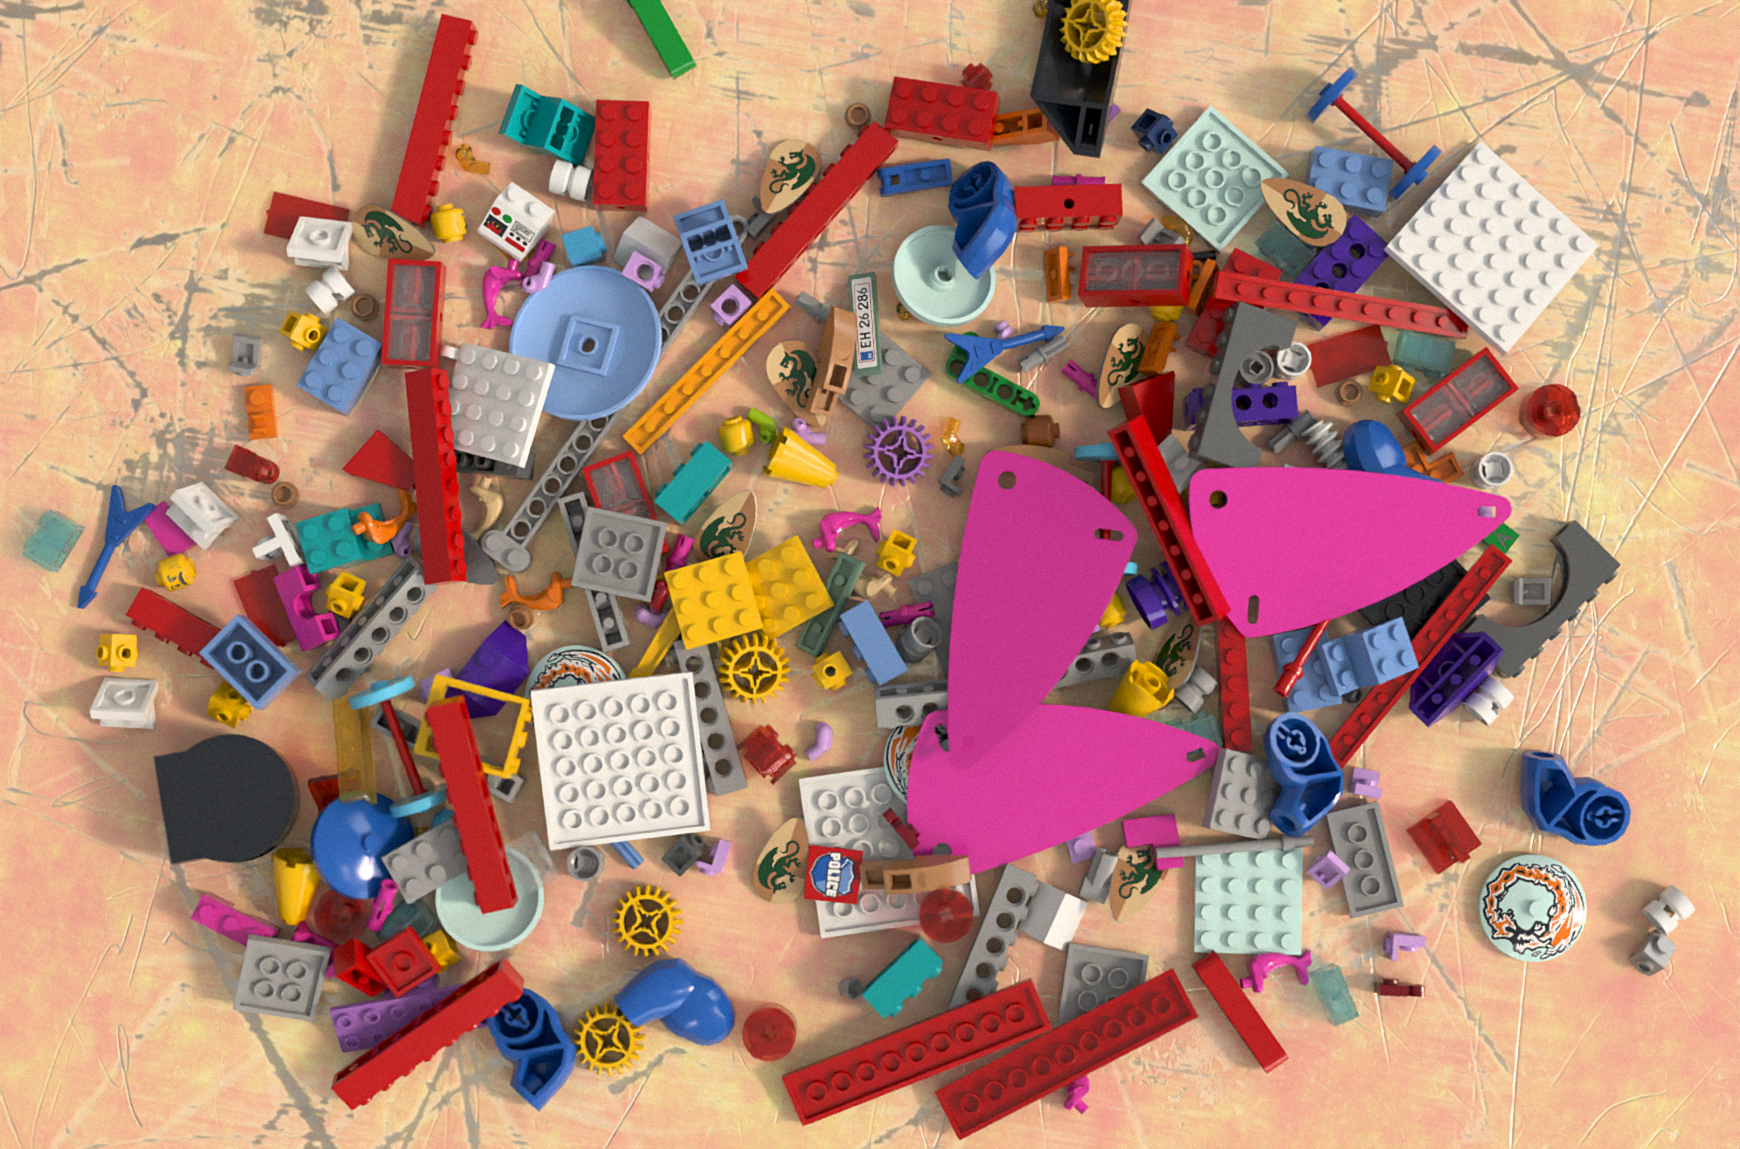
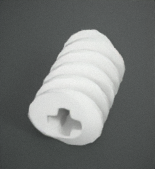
M1322 420L1300 434L1301 437L1310 436L1306 445H1316L1311 453L1312 455H1322L1317 463H1327L1324 469L1344 470L1347 468L1343 449H1340L1343 439L1334 440L1339 433L1338 430L1328 431L1333 425L1332 421L1323 423Z

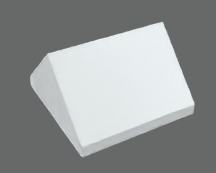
M639 215L623 232L613 261L625 268L632 253L636 251L661 265L665 269L663 274L666 275L682 249L683 244L681 239ZM643 267L640 270L639 276L644 280L648 279L652 274L651 267Z
M1039 880L1037 891L1027 906L1029 910L1024 922H1020L1017 929L1048 945L1067 951L1068 944L1074 936L1088 902Z

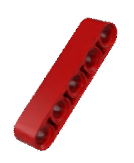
M1214 950L1192 964L1199 978L1267 1074L1289 1059L1284 1049Z

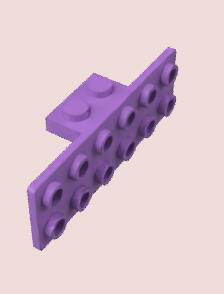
M437 973L398 998L387 988L384 990L383 998L330 1008V1016L342 1052L375 1047L464 984L439 988L440 979ZM487 1017L475 1029L488 1027Z

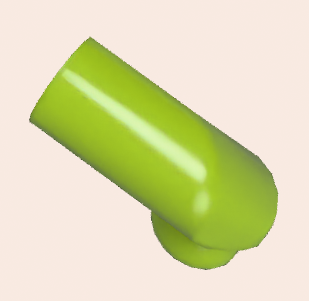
M752 407L747 419L758 425L760 441L764 444L773 442L777 434L773 418Z

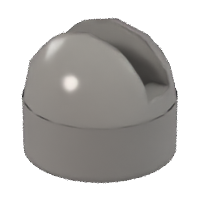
M847 977L840 981L838 990L844 998L855 1000L861 994L862 985L859 979Z

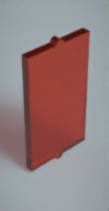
M274 191L270 210L266 211L268 217L264 234L290 240L300 216L347 222L350 210Z
M1371 325L1307 345L1306 347L1310 351L1312 358L1308 369L1312 370L1317 388L1373 371L1377 365L1386 367L1392 364L1386 347L1388 342L1384 341L1380 325Z
M274 564L259 571L252 570L251 574L233 581L248 618L277 647H286L287 643L297 639L273 580L274 577L279 575Z

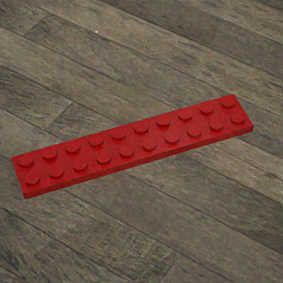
M1171 968L936 1090L935 1094L960 1141L1199 1016L1174 968Z
M1030 977L786 1073L782 1076V1080L802 1126H806L1052 1029V1026Z

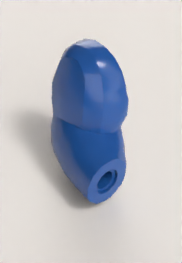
M990 161L980 162L965 171L954 183L949 194L948 208L953 220L957 224L952 249L965 269L976 280L1005 252L1017 229L1011 181L995 163Z
M1364 419L1350 424L1345 430L1343 452L1347 470L1389 474L1444 483L1442 480L1408 468L1406 455L1400 444L1394 438L1391 431L1381 422Z
M1287 712L1274 718L1267 726L1264 735V749L1269 761L1271 774L1282 786L1279 796L1270 810L1269 817L1272 823L1284 834L1292 837H1301L1325 816L1342 796L1344 773L1333 758L1328 741L1319 728L1307 717L1299 713Z
M1527 750L1522 753L1521 804L1523 811L1534 828L1560 835L1573 844L1586 846L1606 845L1617 841L1625 833L1630 823L1631 811L1629 803L1622 793L1596 779L1574 777L1564 757L1557 753L1541 750Z
M682 958L655 961L641 970L614 995L620 1010L635 1026L639 1027L653 1020L660 1019L668 1031L696 1045L711 1046L718 1044L729 1036L735 1026L736 1012L726 991L714 978L696 971Z
M523 987V993L518 1000L513 1003L508 1002L501 1007L495 1016L487 1017V1025L502 1057L514 1064L510 1086L536 1110L540 1111L561 1089L573 1072L577 1047L563 1030L558 1013L551 1004L534 991Z

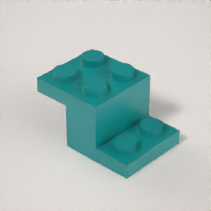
M516 84L498 133L535 154L557 157L560 160L572 163L573 167H578L579 165L582 166L595 129L596 118L562 98L542 96L524 85Z
M380 503L355 510L346 507L295 523L311 575L336 567L346 569L395 554L391 539L386 543L377 544L364 539L363 532L356 536L351 530V526L358 523L357 515L360 512H367L373 520L384 522L385 518Z

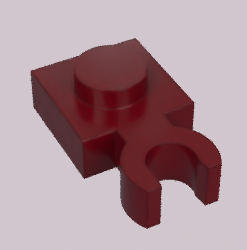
M891 807L882 814L911 850L920 844L916 839L920 836L918 831L911 823L906 826Z
M1383 978V982H1375L1374 993L1379 996L1424 997L1425 986L1421 984L1399 983L1397 978Z

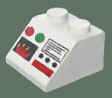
M511 182L496 198L478 228L477 233L521 262L550 230L555 211Z

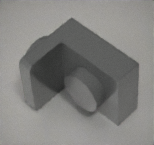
M756 196L752 199V204L761 213L759 215L754 213L747 221L749 226L746 228L749 237L754 241L776 218L775 214L765 215L762 212L760 199Z
M959 455L955 456L938 481L942 485L940 490L951 498L954 495L960 497L963 493V490L951 483L952 479L958 481L966 470L962 466L965 459Z
M685 833L661 859L681 877L708 846L698 834Z

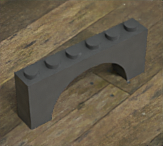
M1239 301L1227 307L1223 314V322L1225 323L1222 332L1216 340V347L1218 349L1216 356L1209 365V372L1211 374L1208 383L1205 384L1202 391V398H1204L1202 407L1195 416V423L1197 424L1195 432L1188 441V449H1190L1188 458L1217 468L1259 466L1263 449L1251 443L1242 434L1233 415L1231 404L1233 383L1241 365L1257 350L1271 349L1282 351L1290 348L1297 326L1296 321Z
M1576 520L1567 522L1550 539V542L1554 545L1560 556L1563 578L1559 594L1547 612L1537 620L1520 627L1500 625L1491 621L1483 614H1478L1459 632H1486L1505 650L1494 668L1502 678L1517 677L1525 669L1523 664L1529 658H1536L1544 649L1542 645L1548 639L1551 641L1561 633L1562 629L1560 626L1566 620L1570 622L1576 618L1581 612L1578 608L1585 601L1587 603L1591 602L1599 594L1597 589L1603 583H1610L1618 574L1616 570L1621 564Z

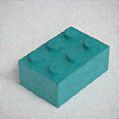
M708 441L704 444L698 443L690 453L692 458L686 465L681 463L672 475L675 478L669 485L664 483L655 493L657 498L654 502L681 526L688 521L734 468L732 462Z
M918 935L862 989V996L884 1019L888 1015L893 1018L904 1007L902 1002L908 996L912 999L923 989L922 982L928 977L930 980L934 979L943 970L941 966L943 959L921 935Z

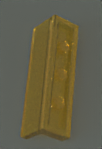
M349 697L332 700L340 801L345 804L365 799L371 805L377 804L371 728L369 726V707L366 706L353 710L347 700Z

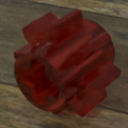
M970 63L962 71L961 75L964 78L961 80V84L963 87L989 90L992 87L990 80L993 78V75L982 63H979L976 67Z

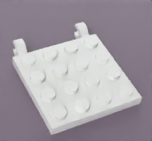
M462 342L461 349L442 345L439 355L457 361L448 388L449 401L452 407L451 422L454 432V450L525 468L555 365Z

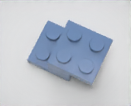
M723 199L673 216L697 287L748 269Z
M1402 617L1391 619L1377 626L1354 630L1315 646L1332 697L1343 695L1360 687L1378 685L1419 668Z

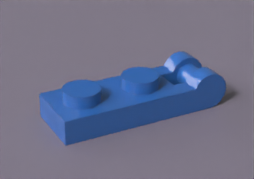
M949 158L877 170L878 179H881L882 185L880 188L881 197H891L897 194L953 186ZM899 176L900 184L892 185L891 178Z

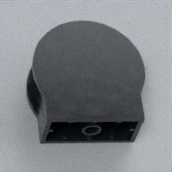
M225 734L202 740L187 751L154 757L171 864L179 865L206 859L218 862H246L254 860L277 848L291 832L299 813L300 788L295 772L289 762L270 745L244 735Z

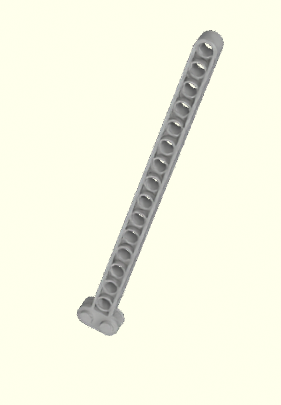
M740 215L729 216L733 225L739 224L744 228L743 232L737 236L742 248L749 237L746 231L749 224ZM690 269L658 314L661 329L668 334L667 339L661 344L657 366L718 280L697 287L692 269ZM695 288L698 291V295L695 299L688 300L684 297L685 290ZM679 309L683 312V316L678 321H672L668 318L670 311ZM631 402L622 409L605 416L606 424L603 428H594L592 425L593 420L581 421L504 531L491 530L483 536L481 546L487 555L515 573H522L530 568L532 556L527 548L559 505L557 499L563 498L581 474L582 468L586 467ZM582 437H588L591 441L590 447L586 450H579L577 447V442ZM568 458L575 461L574 469L570 472L563 471V461ZM551 480H557L560 483L559 490L554 494H550L546 490V486ZM537 501L543 502V513L533 515L531 506ZM521 523H526L529 527V532L524 537L516 535V527Z

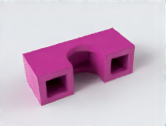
M307 564L295 566L273 578L302 652L320 648L338 638L340 630L333 613L319 615L312 607V595L316 590L322 588L317 574L311 575L309 573Z
M212 892L202 895L190 918L244 946L247 945L249 934L277 938L282 929L259 916H250L233 907L235 904Z

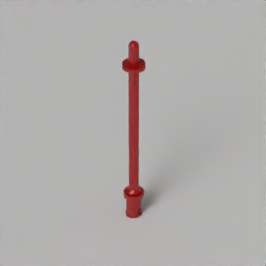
M1323 620L1317 623L1294 661L1284 665L1282 668L1284 672L1272 688L1275 694L1285 699L1288 698L1297 680L1302 679L1304 675L1302 667L1331 620Z

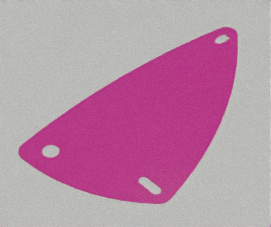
M999 450L988 452L980 462L963 536L953 603L948 671V740L950 762L955 768L960 770L972 767L1003 741L1030 715L1065 674L1088 641L1109 605L1137 540L1136 529L1108 499L1082 480L1040 460ZM1005 471H1010L1016 476V484L1011 489H1003L998 484L999 475ZM1099 528L1121 531L1124 537L1121 541L1097 539L1094 536V532ZM966 735H970L973 738L971 755L961 753L962 739Z
M1298 467L1204 469L1192 476L1189 485V505L1193 537L1231 609L1226 615L1241 634L1250 638L1314 625L1323 620H1331L1387 598L1424 579L1468 551L1505 522L1512 512L1510 501L1503 496L1429 480L1352 470ZM1221 490L1227 495V504L1223 508L1215 509L1210 505L1209 496L1213 491ZM1480 506L1496 507L1495 517H1481L1478 515L1477 510ZM1252 595H1256L1259 598L1258 621L1255 624H1249L1247 621L1248 602Z
M1039 704L993 750L972 767L960 770L951 764L949 751L942 750L935 732V726L943 724L948 733V709L932 712L925 718L918 735L908 778V825L911 823L920 834L916 838L920 844L913 849L914 859L916 855H933V849L937 844L946 843L951 847V855L969 856L972 875L1038 853L1107 824L1184 784L1216 764L1219 746L1213 741L1190 732L1140 717L1086 707ZM966 735L962 739V754L971 755L973 738L970 735ZM1203 748L1205 758L1194 762L1187 761L1186 755L1189 752Z

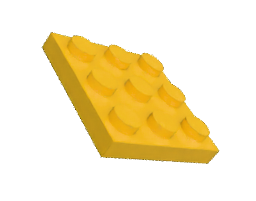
M798 535L791 537L745 563L763 629L758 631L761 637L764 634L768 636V642L835 606Z
M741 551L664 573L686 650L763 629Z

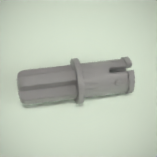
M802 291L795 300V304L814 316L815 321L818 319L826 324L831 308L826 306V302L823 304Z
M1059 335L1042 346L1038 344L1036 349L1017 360L1026 374L1044 362L1049 363V358L1069 347L1068 341L1063 335Z
M1306 409L1290 424L1286 423L1285 428L1268 441L1270 449L1275 453H1279L1295 439L1298 441L1302 432L1317 423L1316 418Z

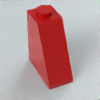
M1174 370L1162 372L1161 375H1151L1118 388L1127 420L1143 414L1157 446L1170 434L1172 435L1175 389Z
M378 429L342 468V470L352 476L382 485L402 489L409 493H413L416 490L413 459Z

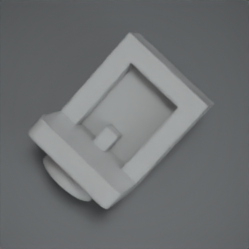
M1154 217L1138 234V239L1143 245L1184 244L1186 242L1181 235L1164 228L1159 220Z
M235 333L233 335L232 361L227 365V370L235 372L239 376L253 375L261 367L262 337Z
M1514 578V584L1510 585V598L1514 599V604L1552 605V579Z
M1657 929L1649 932L1640 951L1631 955L1629 961L1645 975L1652 976L1665 969L1676 945Z

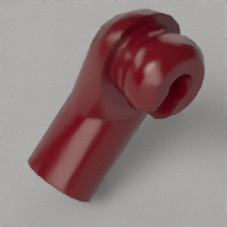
M663 580L655 582L652 599L649 602L650 611L655 615L662 612L663 604L670 595L669 587H667V583Z

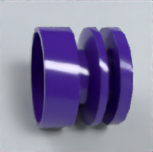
M1166 560L1158 564L1161 574L1155 567L1149 569L1152 579L1150 583L1142 574L1125 582L1133 604L1151 631L1168 622L1166 609H1169L1175 617L1181 615L1177 603L1185 612L1189 611Z

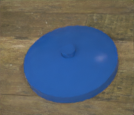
M372 791L351 792L331 801L318 815L311 832V857L320 878L336 893L352 899H371L377 897L383 880L389 879L394 881L381 857L415 837L407 816L392 817L389 806L394 801L390 798Z

